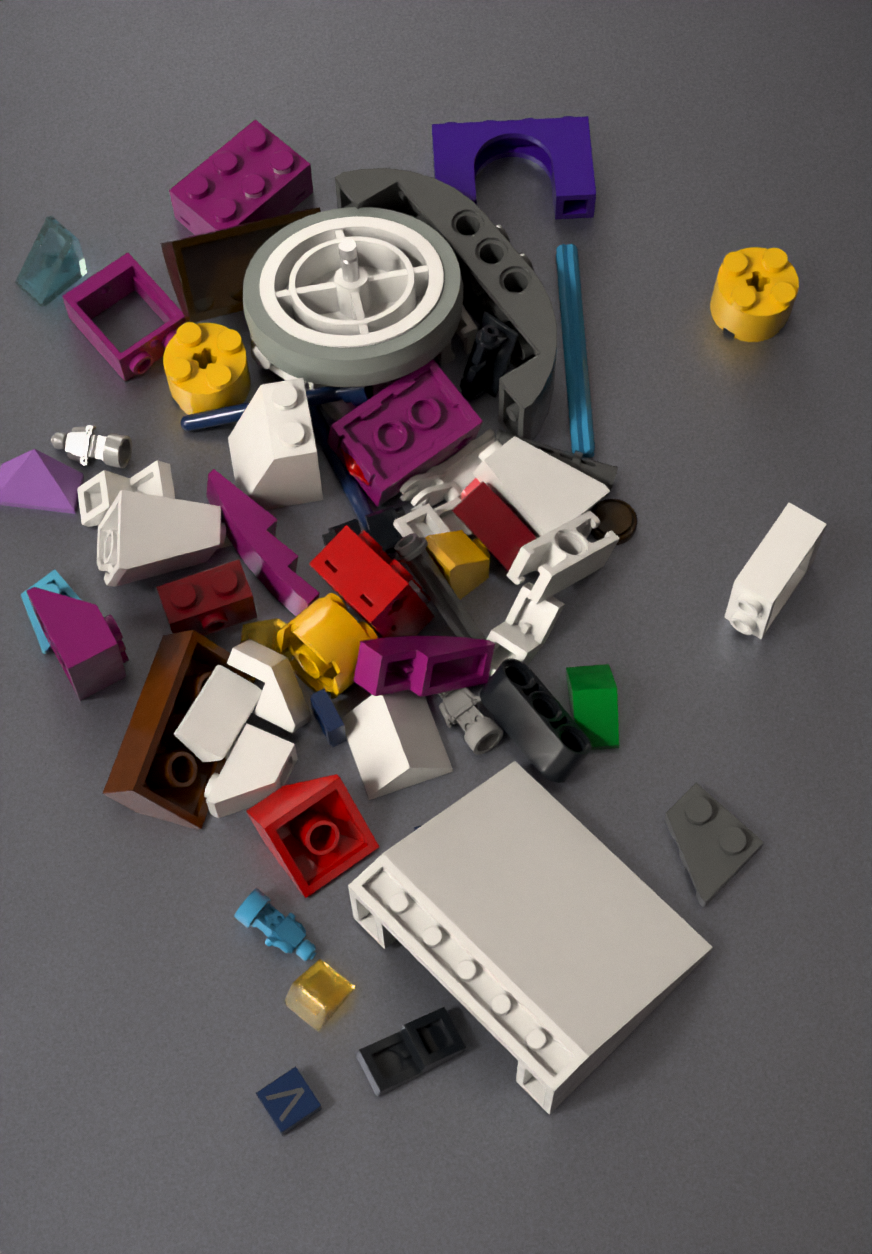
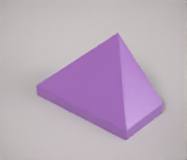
M33 449L1 464L0 505L76 514L79 503L77 488L83 484L84 475L64 463Z

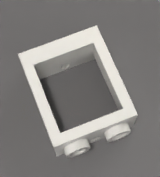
M791 503L787 504L734 581L724 618L728 619L736 630L746 635L753 634L759 639L763 638L813 564L827 525L826 523Z

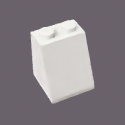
M303 378L260 385L228 437L236 487L265 510L323 500L318 455Z

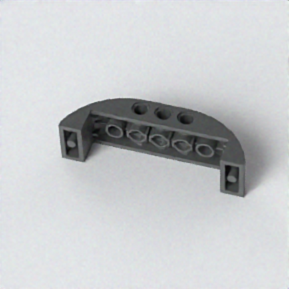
M390 168L358 169L342 172L335 176L338 209L356 207L357 209L361 207L388 209L412 216L435 229L449 243L459 262L463 282L464 307L479 325L484 313L488 312L519 333L510 358V362L515 369L499 378L498 421L508 433L534 440L548 415L554 391L557 323L550 298L542 282L534 273L529 258L523 252L518 253L510 244L509 237L503 227L499 224L494 225L472 200L454 187L433 177L412 171Z

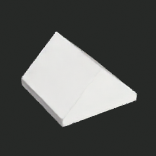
M409 690L380 696L371 695L341 718L345 725L349 747L369 800L453 772L425 696L420 697Z

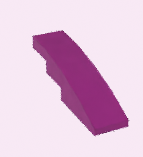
M213 469L208 474L206 497L210 505L221 506V523H225L226 536L244 563L268 591L295 616L299 615L319 598L320 592L296 574L298 555L275 537L278 519Z

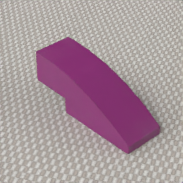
M400 636L360 641L354 682L374 696L410 689L420 697L484 684L488 681L495 643L490 640L449 636Z

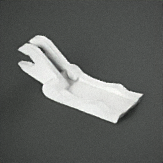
M490 428L479 438L470 441L447 461L430 468L426 473L411 477L399 489L403 494L400 496L401 500L409 501L413 498L410 503L414 506L411 511H414L428 503L430 506H433L444 499L447 502L457 497L461 499L463 490L476 478L473 472L482 462L478 457L479 454L494 443V431Z

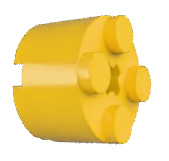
M749 247L729 252L725 256L719 268L710 301L712 318L720 329L726 328L735 334L734 338L745 342L768 340L779 333L790 317L799 290L798 275L793 265L788 261L787 254L783 250L774 247L769 249Z
M187 322L177 329V333L166 346L163 364L171 395L179 404V407L189 415L243 404L250 391L251 378L246 350L240 334L235 330L216 323L196 324Z
M329 593L324 598L321 597L315 600L277 633V642L281 652L288 647L294 657L290 664L295 674L314 692L324 688L326 692H331L330 699L337 698L354 683L360 641L378 639L374 630L363 621L357 622L347 611L346 605L341 598L334 593Z

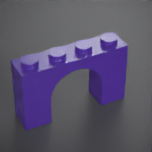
M588 116L432 124L434 178L454 187L476 205L475 180L480 171L495 160L506 157H519L538 164L549 176L552 185L555 220L594 218L596 187Z

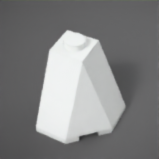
M121 490L98 525L96 564L99 570L107 571L104 576L106 585L117 587L207 562L216 549L221 548L224 544L226 526L225 523H221V506Z

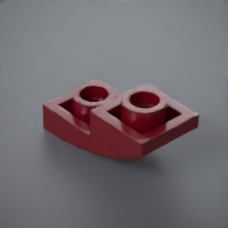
M483 481L451 510L508 572L521 547L537 539Z

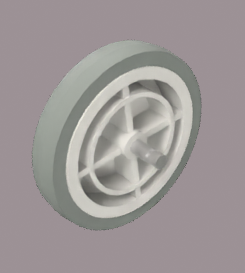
M347 207L327 210L309 215L282 228L271 236L255 253L246 270L243 283L244 315L251 337L260 352L273 365L291 376L303 378L307 382L333 387H361L380 384L403 377L426 365L452 339L461 319L463 305V282L459 262L453 249L443 236L426 223L412 216L373 207H361L359 209Z

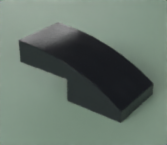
M442 1007L404 1024L399 1032L359 1049L356 1057L374 1093L379 1097L445 1063L463 1052L466 1046L445 1007Z

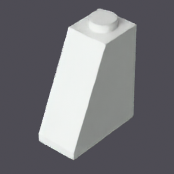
M516 436L504 445L497 440L479 454L478 457L482 462L473 472L480 483L483 481L536 538L589 511L610 492L605 484Z

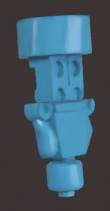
M254 889L238 908L234 917L247 928L251 926L257 927L268 937L265 941L267 946L278 947L285 953L290 954L296 949V954L304 961L312 960L317 954L315 952L316 946L309 940L303 941L306 936V930L300 922L295 920V915L289 913L285 918L282 913L270 904L271 899L259 889Z

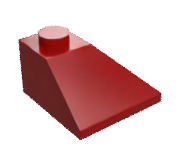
M337 774L282 786L246 811L268 849L305 898L379 848L372 832L340 776Z

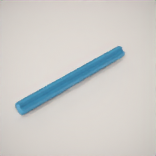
M561 244L556 248V263L572 453H575V450L583 452L584 457L591 459L595 455V442L578 248L574 244Z

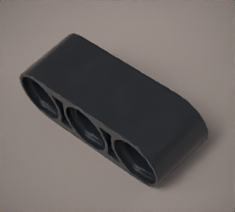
M513 658L505 659L481 689L480 698L484 706L536 769L548 780L556 783L565 782L591 752L592 746L587 735L525 663Z

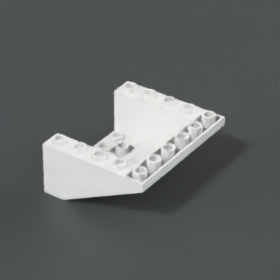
M516 761L382 853L348 885L353 918L384 949L397 939L518 1060L516 1082L549 1115L713 949L700 934Z

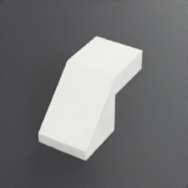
M157 460L131 478L103 470L79 486L77 493L82 525L87 527L98 526L121 490L175 499L170 464Z
M528 582L523 585L505 622L493 628L486 639L495 643L489 675L492 676L500 664L509 658L517 659L528 666L548 639L565 604L551 596L536 605L528 597L534 584Z
M251 639L232 648L227 664L265 682L254 711L255 715L291 733L309 722L311 713L288 657Z

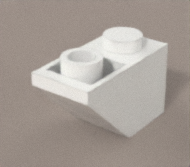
M246 723L241 735L236 737L225 755L227 761L220 774L215 772L205 788L204 797L207 798L206 803L210 815L219 819L253 807L282 786H285L298 760L295 744Z

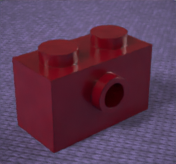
M239 559L157 587L172 634L195 630L205 636L257 618L254 598Z

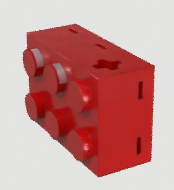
M346 525L309 565L381 637L417 636L435 617L426 606L431 599L413 579L414 577L396 559L392 561L382 550L383 548L365 530L357 535Z

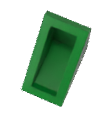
M610 665L566 667L571 717L589 738L592 746L591 750L619 748L618 694Z

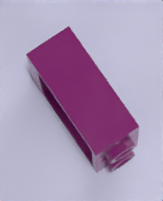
M128 252L62 295L69 319L125 382L135 375L145 373L155 361L163 357L166 346L177 333V329L182 324L187 323L183 312ZM133 291H136L165 324L120 353L91 319Z

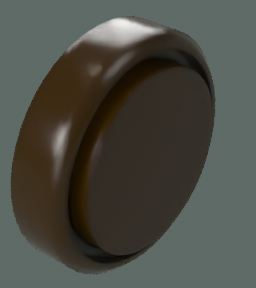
M605 499L592 508L591 512L600 520L599 526L591 530V534L596 540L603 539L606 533L612 530L620 538L616 545H620L629 541L635 534L637 515L632 506L620 499Z

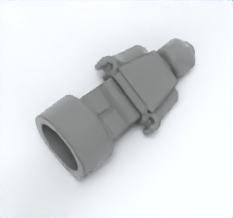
M95 426L74 427L71 433L57 432L51 438L54 448L67 451L69 459L77 461L84 466H90L88 461L92 457L103 460L107 466L125 468L131 458L132 441L130 436L110 433L107 437L96 436L93 432L96 430Z
M467 688L438 693L443 700L439 709L447 726L451 728L453 723H458L465 732L464 741L475 754H484L499 743L503 736V731L492 718L484 717L477 709L478 704H483L479 696H476Z

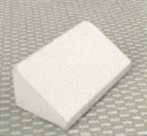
M217 665L174 735L202 762L222 760L257 705L262 690L224 666Z

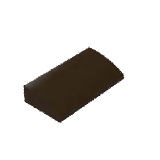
M320 207L160 243L171 283L186 321L195 323L243 311L244 277L255 253L271 236L282 228L299 219L321 212Z

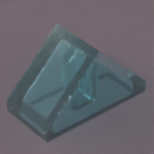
M47 216L15 284L38 305L47 306L88 273L79 239L53 216Z

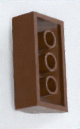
M195 630L163 635L102 794L137 813L193 829H202L209 810L206 803L207 798L204 797L205 788L215 772L220 774L227 759L224 757L220 761L202 762L174 733L217 665L224 666L253 684L256 678L228 665L227 662L231 653Z

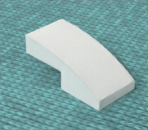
M459 497L435 509L428 503L395 519L393 523L402 537L416 533L418 537L425 538L428 535L462 530L471 540L475 539V536L451 511L461 501Z

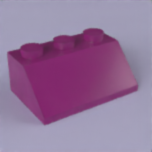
M37 587L26 591L39 625L80 701L127 677L123 664L128 662L129 658L125 652L126 647L122 641V633L111 614L103 617L96 604Z

